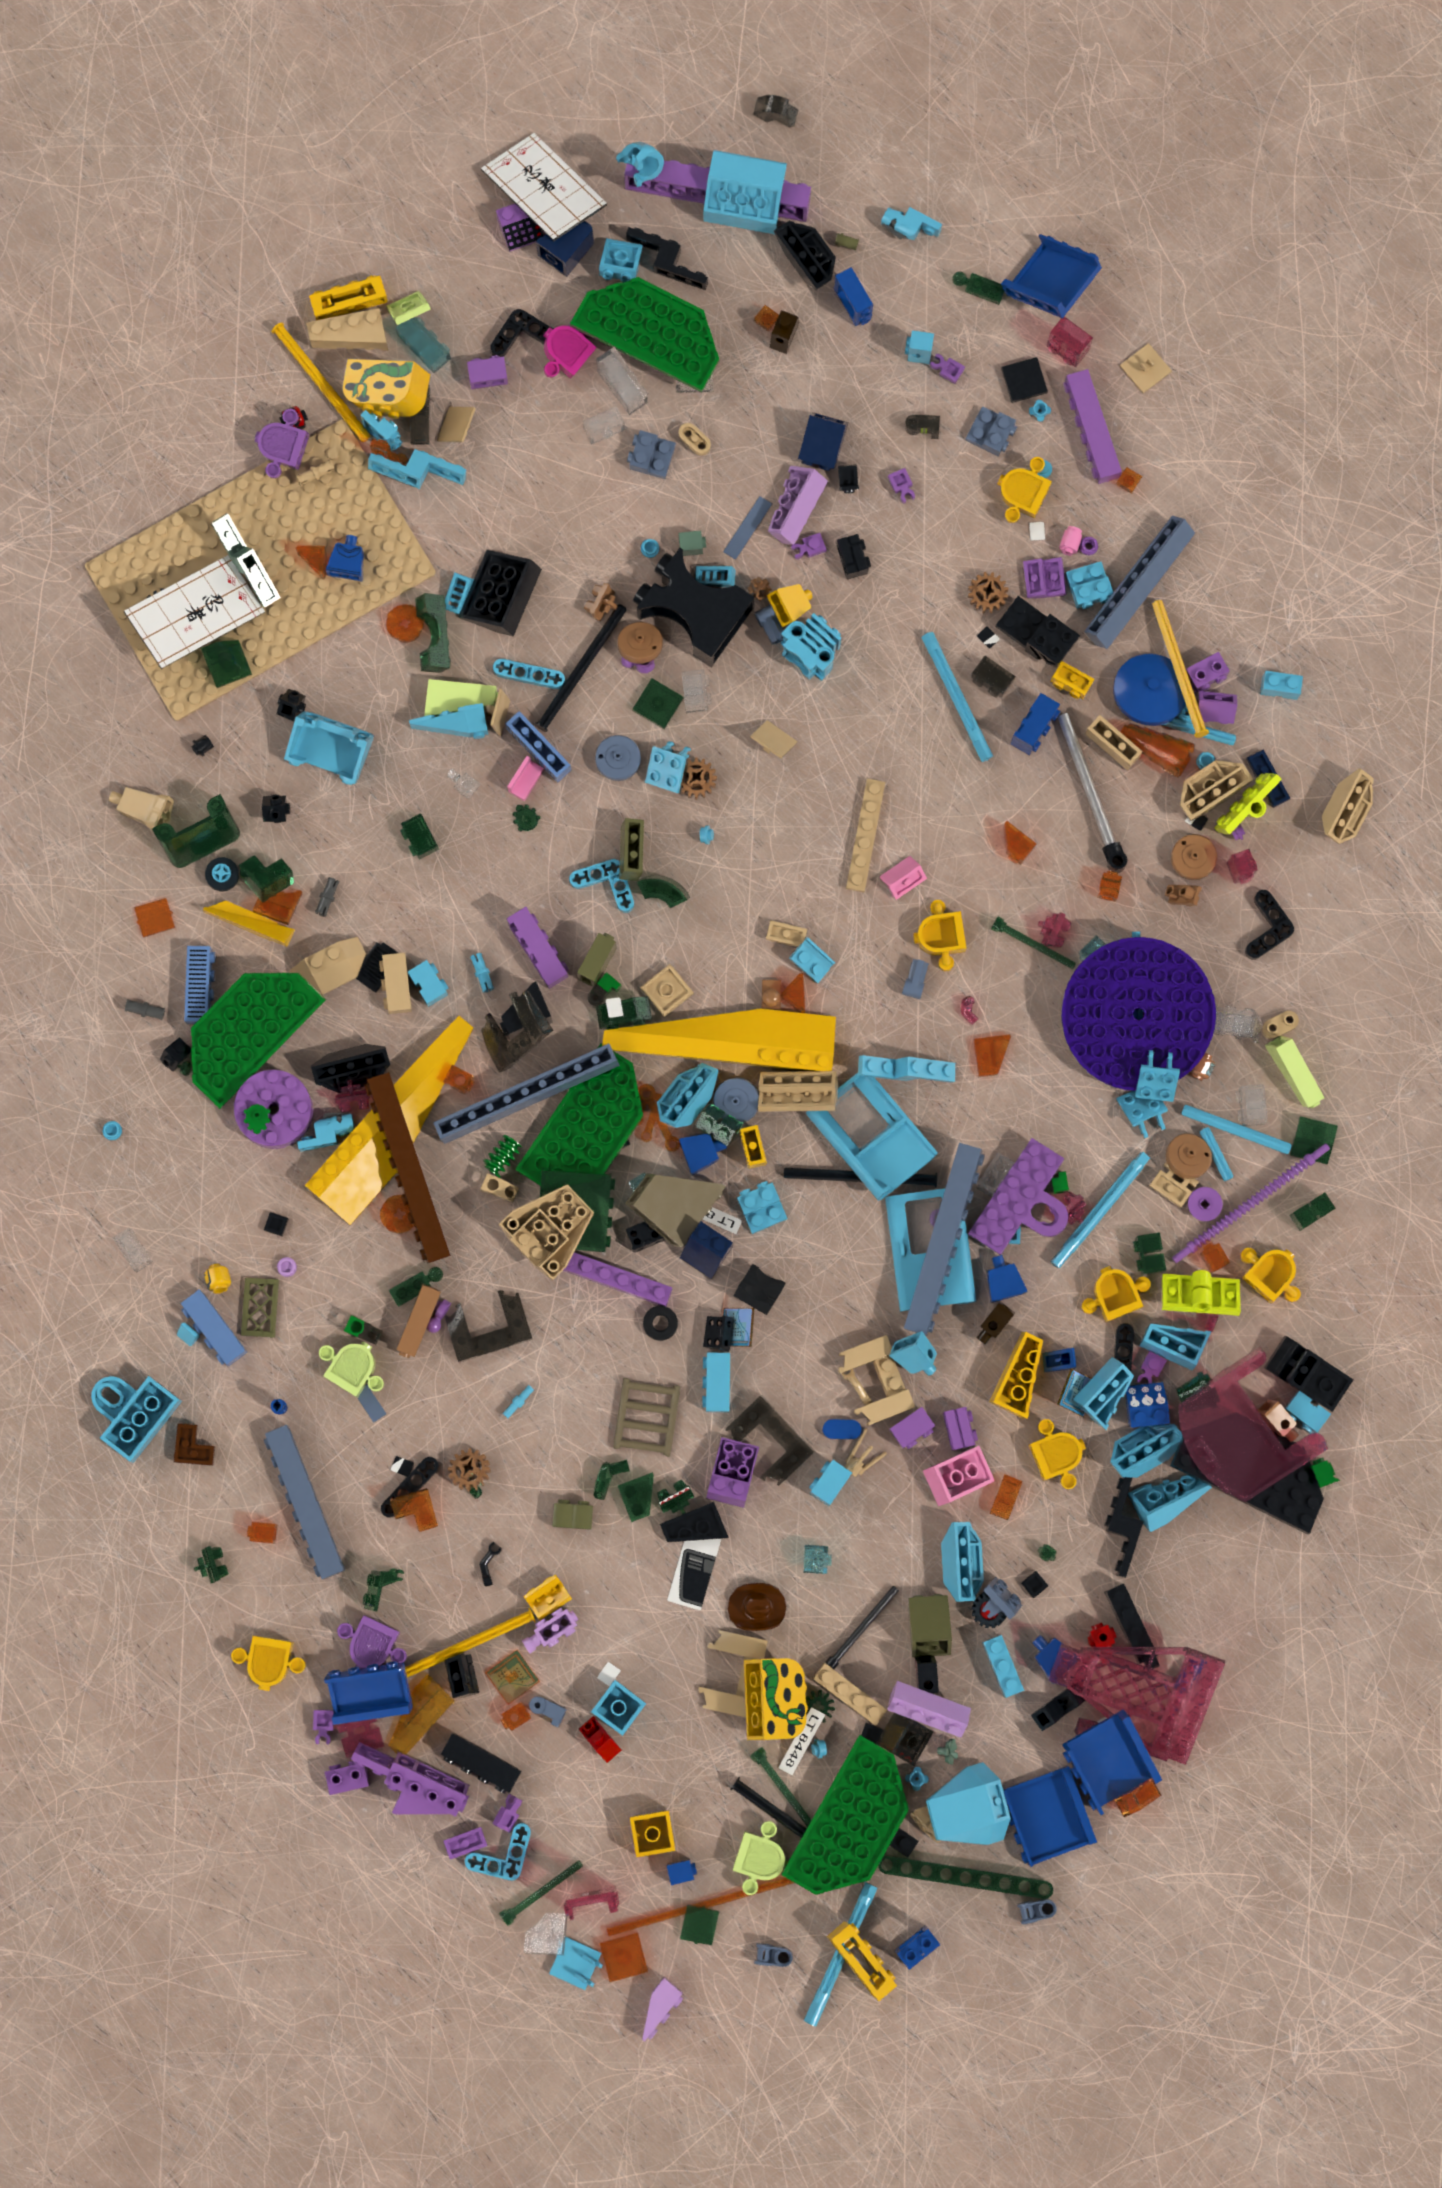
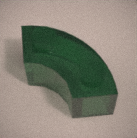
M651 875L640 878L637 881L645 899L659 898L666 902L670 908L690 898L685 888L669 877Z
M632 997L621 1000L623 1016L608 1017L606 1003L596 1007L599 1029H617L633 1024L634 1026L645 1025V1021L652 1019L648 997Z

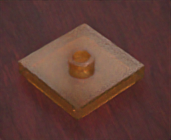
M638 1932L600 1943L609 1982L648 1972Z

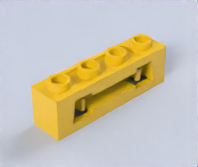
M372 275L362 281H351L348 285L334 286L324 292L316 291L309 296L316 321L388 303L380 275Z
M844 1921L826 1937L877 2001H880L897 1987L893 1981L896 1978L889 1969L885 1971L881 1966L884 1963L877 1954L873 1955L870 1949L872 1947L865 1938L861 1940L858 1936L860 1933L858 1928L853 1923L849 1924ZM842 1943L849 1950L855 1946L872 1969L878 1972L881 1977L879 1978L875 1972L869 1976L854 1955L845 1950Z

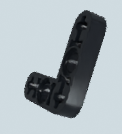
M516 309L511 313L492 341L491 353L493 356L504 357L521 332L544 344L546 338L543 336V329L546 332L550 326L526 311ZM522 315L523 321L519 320L516 322V316L520 317ZM538 324L540 329L538 332H532L529 329L530 326ZM508 329L514 331V335L511 338L504 336V332ZM502 344L503 351L499 350L496 352L495 346L499 347Z
M1267 890L1258 891L1254 897V903L1272 928L1247 945L1245 954L1251 960L1260 958L1288 939L1294 932L1292 922ZM1260 895L1267 896L1266 902L1268 905L1270 903L1273 904L1267 910L1264 909L1267 906L1265 902L1259 901ZM1272 909L1277 910L1279 918L1272 919L1269 916V911ZM1282 925H1283L1284 927H1287V926H1288V927H1289V930H1288V933H1289V934H1287L1286 932H1284V933H1282V934L1278 937V935H1277L1276 933H1278V932L1281 931ZM1265 936H1273L1275 943L1273 945L1266 944L1264 941ZM1261 943L1263 947L1257 951L1258 955L1255 953L1251 954V946L1256 948Z

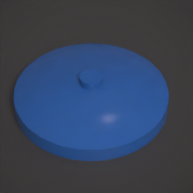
M1158 654L1135 656L1125 662L1116 674L1113 685L1115 702L1121 712L1136 723L1148 726L1166 724L1178 717L1186 706L1171 659Z

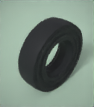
M652 1307L644 1316V1330L654 1340H667L677 1330V1316L668 1307ZM664 1316L667 1318L668 1326L665 1330L659 1331L654 1328L653 1320L655 1317Z

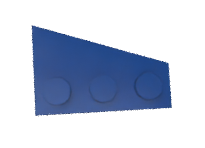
M1040 693L1027 716L1021 722L1019 729L1013 734L1010 744L1029 756L1032 751L1036 752L1041 745L1039 741L1041 736L1046 737L1051 728L1049 723L1051 720L1055 721L1061 712L1058 710L1060 704Z

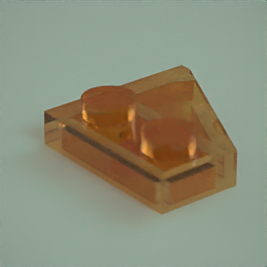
M300 890L292 893H284V891L260 893L253 912L289 925L303 893Z
M1010 1034L973 1040L979 1077L998 1075L1011 1038Z

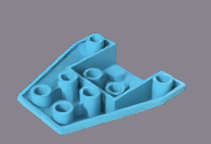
M984 1762L965 1767L926 1800L936 1840L990 1845L1005 1838L1011 1818L1001 1780Z

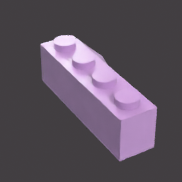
M790 466L788 472L791 474L789 479H786L784 482L785 491L779 497L778 502L780 506L774 512L768 532L781 543L794 545L828 481L815 469Z
M897 1681L890 1694L887 1710L961 1738L968 1726L971 1708Z

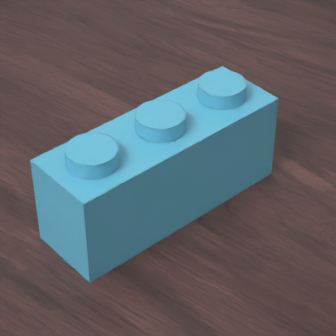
M707 1352V1357H703V1369H707V1377L703 1376V1388H706V1396H702V1408H706V1412L729 1413L730 1353Z
M1002 1635L982 1642L1004 1698L1024 1691Z

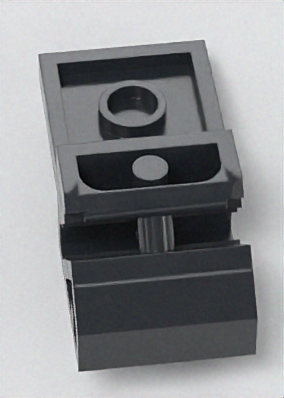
M1017 596L995 626L1024 647L1025 651L1035 659H1043L1046 664L1056 668L1080 638L1078 633L1051 614L1048 616L1044 615L1019 596Z
M1288 1336L1283 1337L1264 1366L1266 1370L1331 1412L1334 1411L1354 1380Z

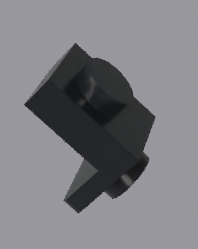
M857 464L838 466L840 491L855 493V490L859 489Z
M179 1037L164 1049L160 1060L165 1067L175 1071L178 1064L191 1055V1048Z

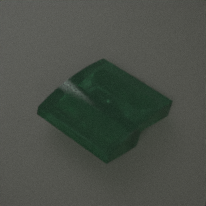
M1300 1116L1290 1156L1304 1159L1305 1155L1313 1153L1326 1143L1330 1150L1316 1159L1315 1162L1327 1165L1338 1126Z

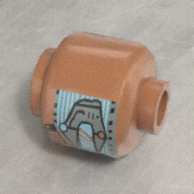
M1205 1053L1200 1062L1189 1072V1075L1200 1081L1208 1079L1215 1067V1062L1211 1060L1213 1056Z

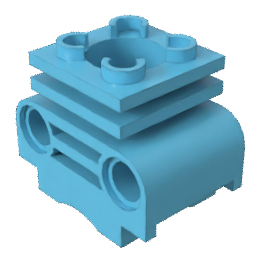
M815 613L811 615V620L809 618L806 620V625L800 621L792 622L781 633L783 641L780 644L784 648L782 656L789 662L797 665L804 676L810 680L816 675L822 681L833 669L834 654L836 650L840 649L842 638L837 629H831L826 624L827 621L821 615L817 616Z

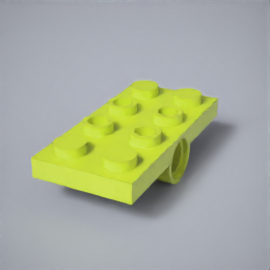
M1262 773L1255 780L1254 786L1247 788L1242 794L1243 797L1229 807L1230 811L1216 821L1217 825L1214 829L1218 833L1230 835L1246 817H1262L1266 812V804L1263 799L1282 779L1277 774Z
M1197 1270L1192 1273V1276L1162 1274V1310L1240 1316V1279L1211 1277V1273L1206 1270Z

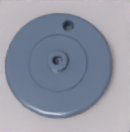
M614 735L604 739L599 744L595 754V761L599 772L604 777L613 781H623L629 779L637 772L641 763V755L637 744L632 739L622 735Z
M738 1077L731 1078L722 1082L716 1089L714 1107L717 1114L723 1120L733 1124H741L752 1119L758 1112L759 1092L749 1080Z

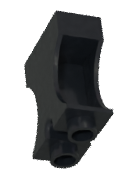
M679 548L674 556L665 553L655 567L654 572L662 576V583L666 586L661 587L654 583L651 587L644 583L637 591L633 602L638 605L637 618L642 620L649 617H665L677 622L686 630L692 641L693 656L712 668L754 609L755 597L737 585L727 588H712L699 583L688 572L683 559V549Z

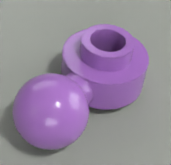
M623 657L621 659L624 667L632 668L636 666L637 671L640 673H649L655 668L654 660L638 664L627 661Z
M445 1299L442 1302L438 1301L434 1308L435 1316L430 1318L426 1328L429 1332L436 1333L440 1330V1321L446 1315L452 1303Z

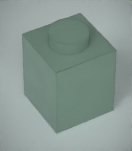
M701 531L679 533V546L683 549V556L703 554V548H706L705 536L702 537Z

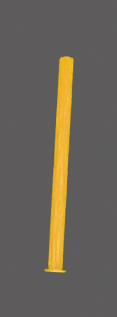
M280 322L275 325L271 332L277 335L361 442L368 441L371 437L368 431L284 328V323Z
M1156 600L1152 603L1195 730L1194 736L1196 738L1204 737L1209 734V730L1205 727L1163 601Z
M528 1608L529 1611L406 1666L407 1678L531 1621L535 1623L536 1619L531 1608Z

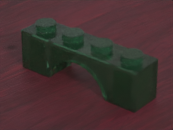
M424 593L415 598L416 616L427 624L431 633V642L429 647L420 653L421 671L442 673L450 668L451 663L448 648L446 603L444 595Z

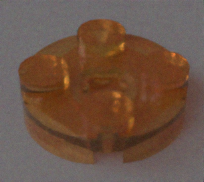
M399 605L389 611L386 627L392 638L402 643H409L415 641L420 636L424 628V620L421 612L415 606ZM404 619L410 621L407 628L400 626Z
M401 1195L389 1197L380 1210V1218L384 1227L396 1234L407 1233L415 1227L414 1223L410 1224L407 1213L410 1211L408 1205L404 1206ZM398 1209H400L401 1212H405V1215L402 1216V1219L394 1217V1214L397 1213Z

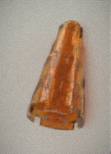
M1132 723L1129 725L1125 724L1121 730V733L1143 751V755L1150 758L1149 760L1161 766L1164 771L1176 778L1182 775L1191 759L1188 753L1193 754L1195 744Z

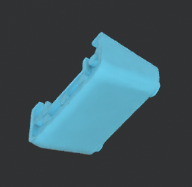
M304 711L295 718L284 760L289 761V764L293 766L308 763L340 775L339 778L342 779L343 783L353 785L359 779L374 735L333 719Z

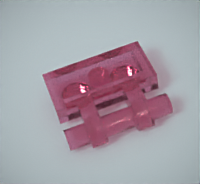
M377 1719L337 1725L339 1733L345 1731L348 1733V1737L341 1739L346 1758L353 1756L359 1742L373 1749L385 1746L380 1727L372 1729L370 1725L377 1722ZM364 1726L365 1732L355 1735L353 1729Z

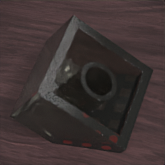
M893 1713L876 1744L915 1766L933 1731L915 1720Z

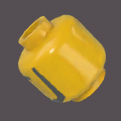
M212 1264L204 1273L206 1287L214 1294L226 1292L231 1285L229 1270L225 1266Z

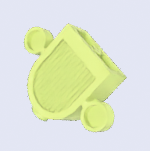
M362 1341L361 1345H346L337 1355L329 1345H324L319 1349V1356L322 1360L332 1361L324 1377L357 1398L367 1383L374 1392L381 1391L384 1387V1381L381 1377L372 1376L375 1370V1358L370 1352L372 1346Z
M766 1821L762 1824V1837L744 1832L732 1870L749 1876V1879H746L742 1885V1889L747 1895H754L757 1892V1879H774L783 1872L788 1863L785 1860V1855L780 1845L770 1840V1837H773L777 1831V1827L772 1821Z

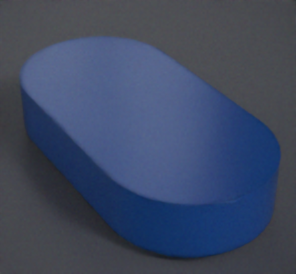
M830 1419L824 1423L822 1430L823 1434L829 1439L853 1440L859 1437L862 1429L856 1420Z

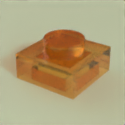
M764 305L755 316L754 322L769 332L776 323L779 314L767 305Z
M1126 467L1116 484L1132 494L1143 476Z

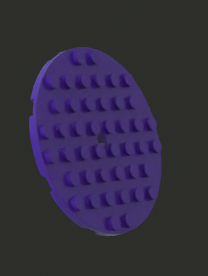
M1131 937L1113 941L1100 947L1080 963L1065 989L1062 1000L1061 1020L1064 1036L1070 1051L1089 1074L1115 1088L1136 1091L1141 1064L1147 1065L1149 1050H1153V1067L1166 1068L1168 1052L1173 1053L1172 1068L1180 1069L1178 1080L1188 1074L1200 1062L1213 1037L1216 1023V1005L1214 994L1206 975L1187 953L1162 940ZM1138 1008L1144 1012V1016L1140 1020L1135 1019L1133 1016L1134 1010Z

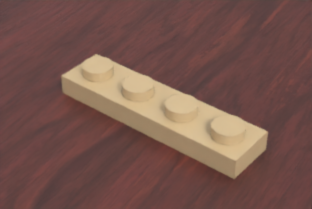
M825 1663L822 1664L812 1678L875 1726L887 1712L886 1708Z

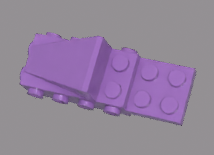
M359 1742L351 1758L356 1765L360 1767L366 1766L377 1775L387 1776L384 1784L389 1789L401 1791L392 1811L395 1815L451 1814L456 1817L458 1811L463 1812L469 1798L466 1795L469 1784L398 1752L396 1757L393 1758Z

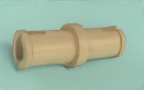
M328 460L316 467H310V470L296 475L299 485L303 486L313 480L318 481L320 477L335 470L331 461Z

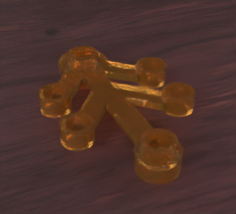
M641 1085L638 1090L643 1113L647 1104L651 1110L645 1130L641 1133L642 1141L647 1143V1141L650 1142L652 1140V1131L655 1122H657L665 1138V1148L669 1152H676L680 1148V1141L677 1137L672 1136L667 1124L660 1121L658 1108L655 1101L662 1097V1094L656 1093L652 1085ZM649 1091L650 1096L644 1097L643 1092ZM642 1118V1120H641V1122L638 1124V1126L641 1125V1124H643L644 1118ZM645 1133L650 1134V1138L648 1140H645L643 1138V1135ZM671 1141L676 1143L674 1148L669 1147Z

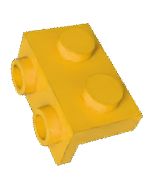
M1062 661L1050 682L1053 683L1052 685L1055 688L1068 691L1071 697L1083 700L1095 679Z
M557 1575L546 1578L542 1584L530 1589L523 1596L539 1621L572 1600V1597Z

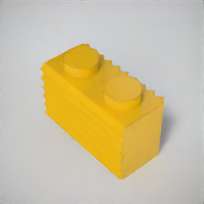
M758 1125L740 1129L739 1134L747 1161L746 1164H748L747 1168L752 1169L766 1165L767 1161Z

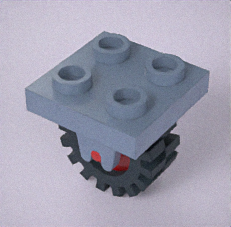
M995 1577L984 1588V1592L973 1602L972 1616L976 1617L974 1620L976 1622L979 1621L980 1626L985 1625V1628H995L997 1625H1001L1006 1617L1009 1619L1014 1617L1023 1606L1020 1598L1007 1589L1008 1586L1002 1579Z

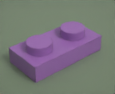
M482 1827L444 1840L450 1860L488 1846Z

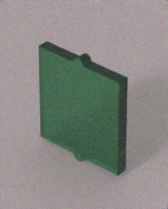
M687 1904L680 1939L694 1942V1944L701 1943L712 1946L719 1911L707 1909L705 1906L697 1907Z

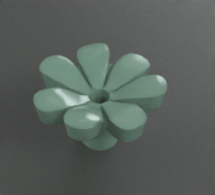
M954 1738L949 1739V1741H946L945 1747H938L937 1753L944 1755L945 1762L953 1765L954 1759L958 1758V1753L955 1752L957 1750L956 1740Z

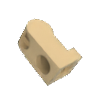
M488 1173L480 1188L482 1192L512 1203L519 1190L518 1187Z

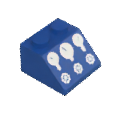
M1163 1382L1130 1385L1128 1387L1125 1398L1128 1425L1131 1428L1170 1424L1168 1401Z

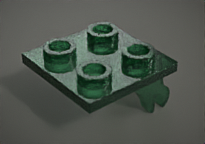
M395 1568L389 1571L372 1570L371 1574L367 1577L368 1591L363 1597L364 1609L377 1612L382 1587L402 1581L403 1578L398 1577L397 1574H404V1571Z

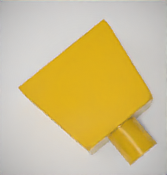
M799 584L779 588L766 595L782 628L811 608L809 600L813 597L810 590L806 589L803 591Z

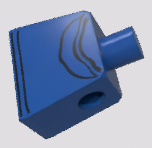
M346 535L345 544H335L326 567L328 576L363 582L364 552L362 547L356 546V536Z

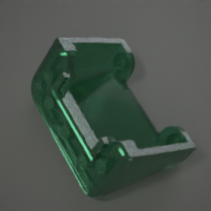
M221 794L208 801L207 810L210 814L209 817L177 833L167 823L152 828L174 867H186L235 842L240 837L239 827Z

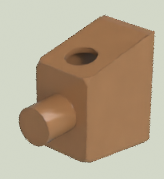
M1268 1399L1254 1412L1270 1430L1276 1432L1281 1437L1285 1436L1290 1442L1299 1436L1294 1430L1297 1423L1278 1401Z

